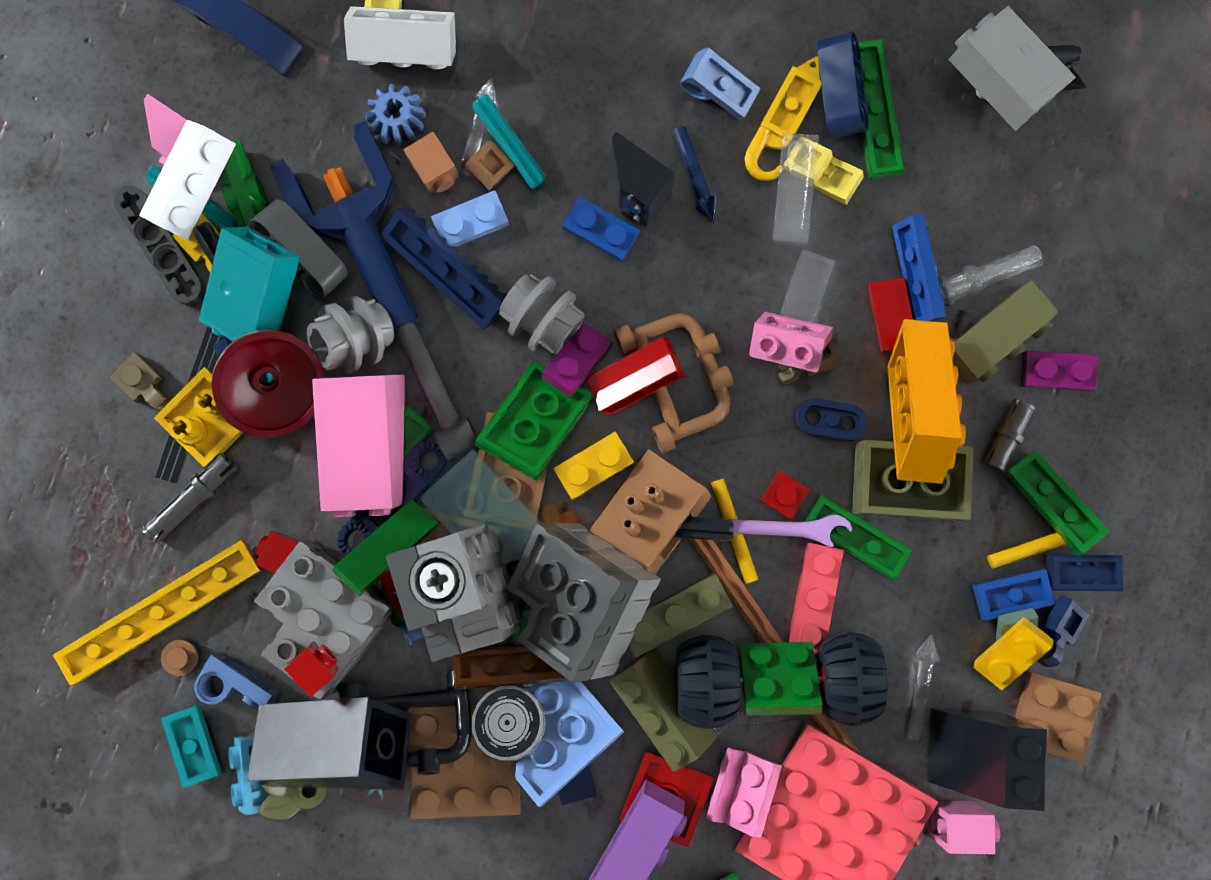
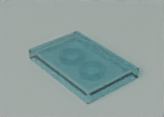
M473 449L419 498L451 534L488 524L489 530H493L498 538L500 550L496 553L500 565L505 567L526 548L536 524L540 523Z

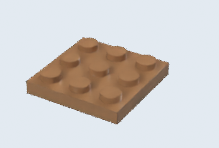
M470 704L471 733L472 716L477 704ZM455 705L409 708V713H412L409 753L430 748L447 749L454 745L457 739ZM472 733L470 746L466 753L457 761L440 764L439 774L418 775V767L412 768L411 819L521 815V785L515 779L516 762L518 761H501L486 755L477 746Z

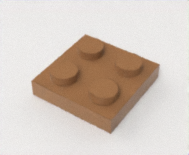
M1027 671L1015 718L1047 729L1046 753L1084 764L1102 693Z

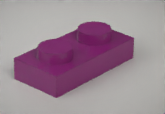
M583 323L544 369L542 379L571 398L611 349L612 341Z
M1027 350L1023 352L1022 387L1095 391L1097 390L1098 355Z

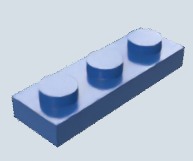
M924 214L911 215L892 226L902 275L905 278L913 320L934 322L946 317L944 299L941 295L937 267L933 259L929 231L926 227Z

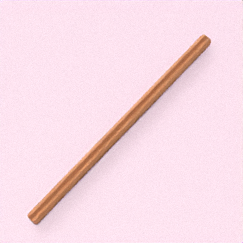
M688 538L710 571L717 575L726 594L760 643H784L714 541ZM822 710L821 714H810L822 731L860 753L841 724L826 717ZM919 836L915 841L914 845L912 846L911 850L920 844L921 841Z

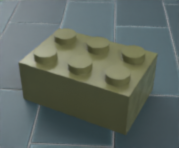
M863 440L856 443L852 513L854 515L957 522L971 520L974 447H958L953 469H948L942 484L897 480L894 442Z

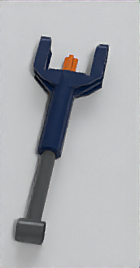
M366 120L353 126L354 139L377 187L373 189L367 187L353 193L341 167L337 169L331 168L327 170L328 173L324 174L323 178L335 203L318 210L319 214L315 215L298 177L292 173L285 160L282 158L270 164V168L286 203L316 234L346 242L371 298L383 306L391 319L394 334H397L441 428L434 432L436 440L445 458L450 460L477 447L475 446L477 436L468 418L460 419L416 327L420 320L419 314L387 246L380 236L378 225L383 213L389 208L397 184Z

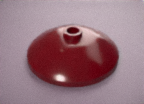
M258 330L237 338L223 350L213 369L211 381L212 394L219 412L234 428L256 437H279L296 431L314 416L312 379H323L324 372L314 351L298 337L279 330ZM263 373L272 374V379L268 383H261L259 378Z

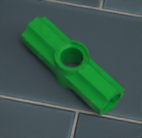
M240 140L232 141L236 145L221 173L224 184L221 186V192L230 212L235 215L238 226L249 227V221L266 207L265 204L268 200L261 181L252 170L243 143Z

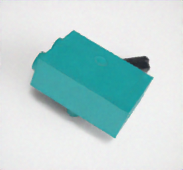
M209 222L196 226L193 229L194 236L212 264L199 321L210 327L214 334L228 338L231 341L253 331H280L300 256L249 227L222 228L220 237H218Z

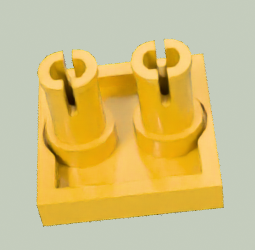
M206 367L154 417L204 468H207L220 453L223 454L243 434V432L229 424L219 412L212 394L211 381L213 372Z

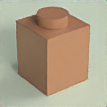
M434 132L429 133L403 149L408 161L429 194L435 191L438 193L446 191L453 186L455 179L459 177L454 163Z

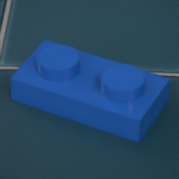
M581 196L577 199L562 225L563 230L623 263L640 234L639 229Z
M1046 569L972 585L980 617L984 621L1020 610L1038 609L1055 605Z

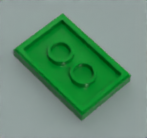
M533 360L476 438L475 446L537 481L592 402L594 394L579 387L572 397L569 398L542 379V372L546 367Z

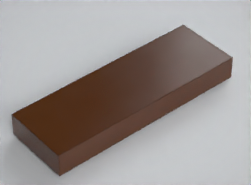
M524 645L474 649L453 656L455 690L565 681L563 675Z

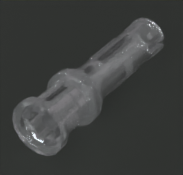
M1032 245L982 266L967 265L961 269V272L947 277L944 275L938 276L944 306H950L954 303V300L969 294L972 296L979 295L984 287L1042 266L1043 262L1041 260H1043L1040 249L1036 245Z

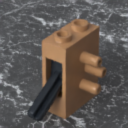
M648 449L589 531L611 544L619 553H624L636 561L647 572H652L656 575L682 538L732 541L734 522L726 519L699 518L698 515L712 497L709 491Z

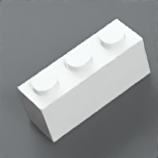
M351 6L344 17L347 60H355L362 65L389 62L396 67L423 64L431 69H443L447 66H452L456 54L454 12Z
M186 120L139 216L188 240L236 144L203 125Z

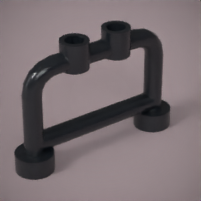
M453 671L446 674L447 689L372 698L399 709L455 703L457 739L454 745L447 749L430 748L408 753L406 768L418 767V775L439 774L440 764L457 761L466 753L470 746L472 733L469 690L471 689L455 690ZM350 682L338 686V699L368 697L367 683Z

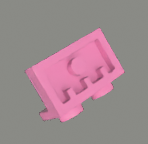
M764 312L754 323L749 355L754 358L817 372L820 369L823 351L831 341L834 327Z
M727 748L720 764V773L714 793L710 798L706 818L712 822L725 823L752 837L761 838L782 765L749 751Z

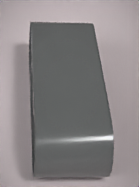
M274 200L249 221V228L300 256L294 278L313 297L317 299L325 298L347 278L348 271L345 264L284 201Z

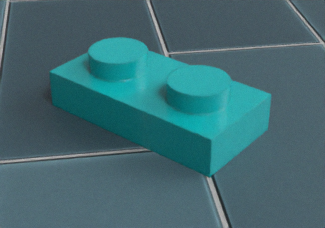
M200 704L161 718L183 788L222 774Z

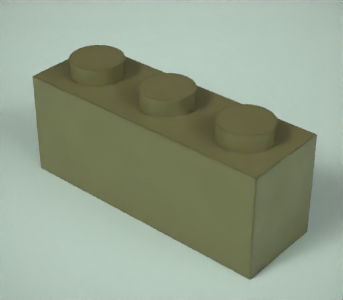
M1030 280L954 340L953 366L958 367V373L967 384L978 378L983 383L999 370L996 364L1004 357L1010 361L1026 348L1023 342L1031 335L1037 339L1053 326L1050 320L1059 311L1037 285Z
M712 573L647 607L640 623H637L634 629L635 633L629 644L635 658L733 607L717 575Z
M655 648L629 662L609 680L673 772L697 760L717 739L718 736L713 729L695 727L680 718L677 708V695L675 693V676Z

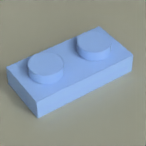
M495 190L431 216L438 235L447 239V245L455 247L509 226V221Z

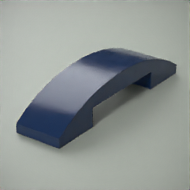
M171 0L201 21L203 19L251 51L258 60L282 76H285L304 50L300 44L241 0Z

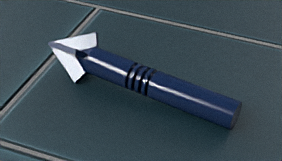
M679 127L673 131L698 199L696 209L714 223L717 195L710 194L686 127Z

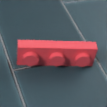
M806 543L788 642H813L814 653L818 655L821 644L828 638L844 550Z

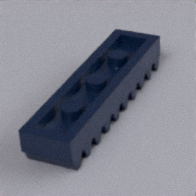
M399 208L380 236L482 329L491 326L499 315L500 306L507 293L499 292L497 284L489 283L486 274L478 273L476 265L468 264L466 256L458 255L456 253L457 248L447 245L445 237L437 236L435 228L427 227L425 225L426 220L416 217L414 209Z

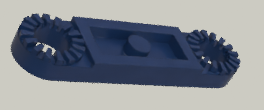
M430 441L421 442L415 446V449L403 461L402 505L391 509L390 515L369 516V510H357L356 515L342 527L341 531L338 532L337 545L343 554L347 555L352 551L348 545V538L351 533L361 530L364 533L365 540L411 499L416 503L440 477L447 467L448 460L438 444ZM427 451H435L438 456L436 466L434 465V468H429V470L423 469L420 464L422 455Z

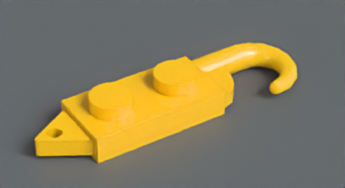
M818 56L797 68L792 66L749 145L744 159L745 166L749 174L755 179L770 181L777 178L784 170V167L779 165L775 170L765 172L758 167L757 160L764 147L781 150L790 145L821 88Z

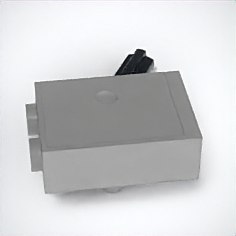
M1007 6L997 15L993 12L986 15L976 26L977 31H974L972 28L968 29L955 42L958 49L948 59L976 89V95L982 100L986 99L1016 131L1076 78L1066 66L1077 65L1080 62L1082 50L1079 46L1075 47L1074 45L1046 46L1014 11Z

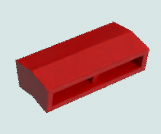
M661 337L587 377L586 380L594 394L599 411L611 416L685 377V374L669 338Z

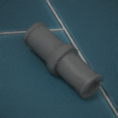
M1013 400V404L1002 426H997L994 432L997 437L986 459L983 461L984 464L998 471L1005 472L1017 444L1021 445L1024 440L1022 434L1036 407L1023 400Z

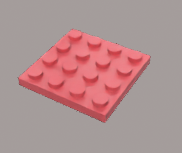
M807 722L782 764L761 838L752 837L743 832L735 845V851L782 880H893L937 806L938 800Z

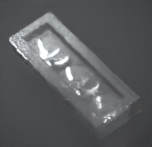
M783 133L773 241L808 243L819 135Z

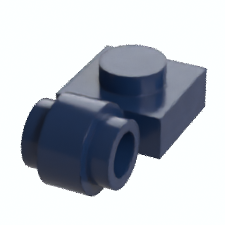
M1060 595L1056 605L1049 612L1044 627L1050 631L1048 636L1053 639V647L1037 660L1042 666L1054 667L1063 661L1065 643L1071 646L1074 645L1090 616L1073 599Z

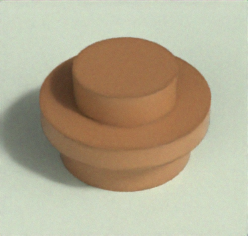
M183 639L168 643L161 654V663L164 670L173 676H184L191 673L196 668L199 660L198 650L195 645Z

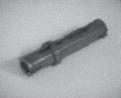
M220 453L200 474L195 473L190 478L191 482L152 520L142 527L144 534L150 540L155 537L153 541L159 544L206 498H212L216 494L215 489L237 470L236 465L228 457L226 458L224 454Z

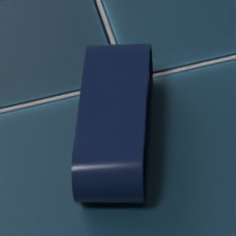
M851 31L818 41L817 52L825 120L831 138L835 139L868 131L869 118L862 60L856 34Z

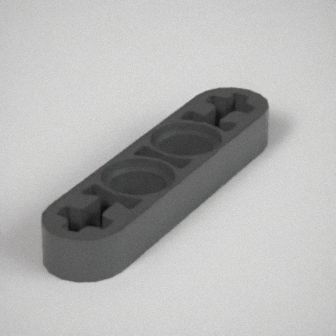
M135 186L121 188L114 200L116 210L165 287L179 303L185 306L198 305L205 297V284L182 247L172 237L173 233L159 226L160 233L158 237L152 241L145 240L143 230L152 222L139 217L136 212L130 209L129 199L131 197L136 198V205L142 211L148 196ZM168 252L177 253V265L172 269H163L161 265L163 255ZM182 275L185 281L194 285L191 288L193 292L191 296L188 297L184 293L181 294L185 290L184 286L175 277Z

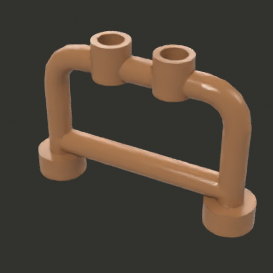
M681 313L664 317L630 330L627 324L613 329L618 347L622 355H626L649 344L648 339L675 328H685L691 335L694 350L699 360H701L708 385L715 395L717 405L712 412L680 423L667 387L654 392L665 421L652 427L655 441L661 453L675 449L674 441L716 426L724 421L731 405L727 387L733 385V379L728 367L725 365L719 368L714 355L720 353L714 333L705 335L702 326L695 318Z

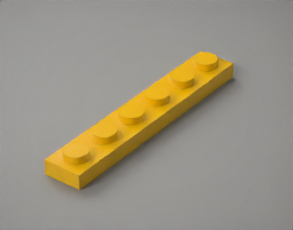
M241 540L54 653L53 657L69 685H77L256 576L263 569L255 565L257 559L246 540Z

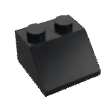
M615 132L612 136L611 162L618 205L622 209L621 214L634 224L641 222L647 227L671 195L675 173L621 134Z

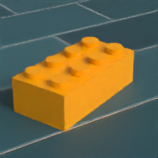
M904 319L887 366L897 480L942 484L948 469H953L958 447H963L965 443L966 427L965 424H960L959 418L962 409V396L956 394L958 367L953 366L952 363L955 342L953 338H949L948 323Z

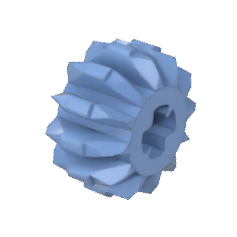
M390 84L389 92L385 94L381 89L377 88L378 100L368 99L367 105L371 111L365 114V118L368 123H371L370 130L375 136L381 134L380 138L383 143L387 144L394 138L396 145L401 146L403 142L402 137L407 136L410 141H414L415 136L412 130L423 131L424 125L420 119L426 116V112L423 107H420L421 99L417 94L411 95L410 89L406 86L397 92L395 85ZM397 111L400 117L394 119L391 114Z

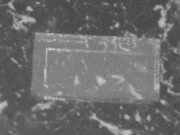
M803 249L779 315L814 323L836 261Z

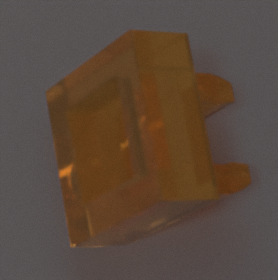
M557 503L545 505L541 508L544 523H579L576 511L559 514Z

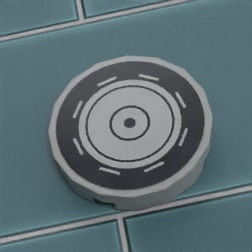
M499 686L487 692L477 703L472 716V733L477 746L486 755L501 761H518L530 755L537 748L536 746L540 743L546 730L545 712L540 701L529 691L517 686Z

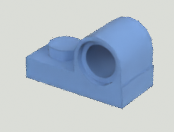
M709 47L696 53L680 81L681 88L687 94L699 100L712 99L737 119L745 118L761 89Z
M223 652L209 657L194 684L197 698L206 704H217L228 700L239 691L242 693L240 695L242 701L254 708H259V705L273 704L281 691ZM214 676L219 677L223 681L224 689L221 694L215 693L211 688V681Z

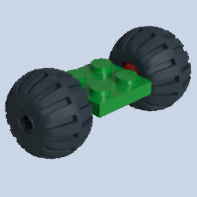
M845 632L825 640L818 650L817 667L813 642L740 643L739 659L741 672L739 670L736 648L731 642L721 637L712 635L693 637L681 643L676 650L675 693L677 695L678 714L683 721L695 727L712 729L733 721L739 713L740 688H743L745 715L821 714L822 710L826 717L839 724L859 726L879 718L886 708L888 676L884 652L876 640L864 634Z

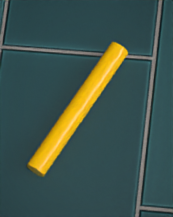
M724 478L711 482L710 484L722 518L738 519ZM734 534L730 542L745 584L759 580L743 534Z
M1056 532L988 555L987 559L991 568L994 569L1066 545L1067 543Z

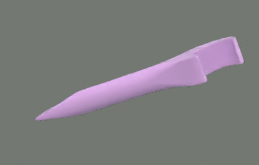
M827 515L818 520L808 522L726 519L734 522V534L804 537L819 541L828 547L834 546L830 540V532L834 527L841 525L846 527L848 531H852L850 522L839 515Z

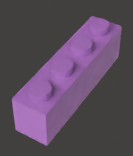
M645 780L589 880H651L649 875L654 866L660 869L668 855L669 848L666 846L672 835L678 838L686 824L687 817L684 816L685 801Z

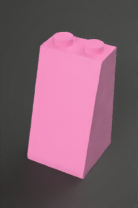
M405 374L312 379L321 511H333L334 517L355 516L356 510H369V516L390 515L391 509L402 505Z

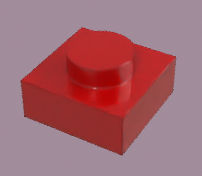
M778 471L760 499V502L786 519L791 520L810 490L782 471Z

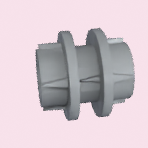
M525 274L515 283L503 300L499 309V315L510 323L507 331L511 336L516 337L524 330L532 335L528 343V348L531 351L536 352L543 347L551 354H554V352L558 354L579 329L585 314L573 305L576 294L572 291H567L560 298L552 293L556 285V279L552 276H547L541 281L532 274L530 276Z
M358 296L345 298L340 306L336 303L323 305L318 312V318L314 319L315 322L310 323L307 327L309 347L314 351L322 367L326 368V371L337 368L343 373H352L360 368L361 363L364 365L377 364L383 358L385 347L391 345L394 338V328L391 319L383 306L375 302V299L365 301Z

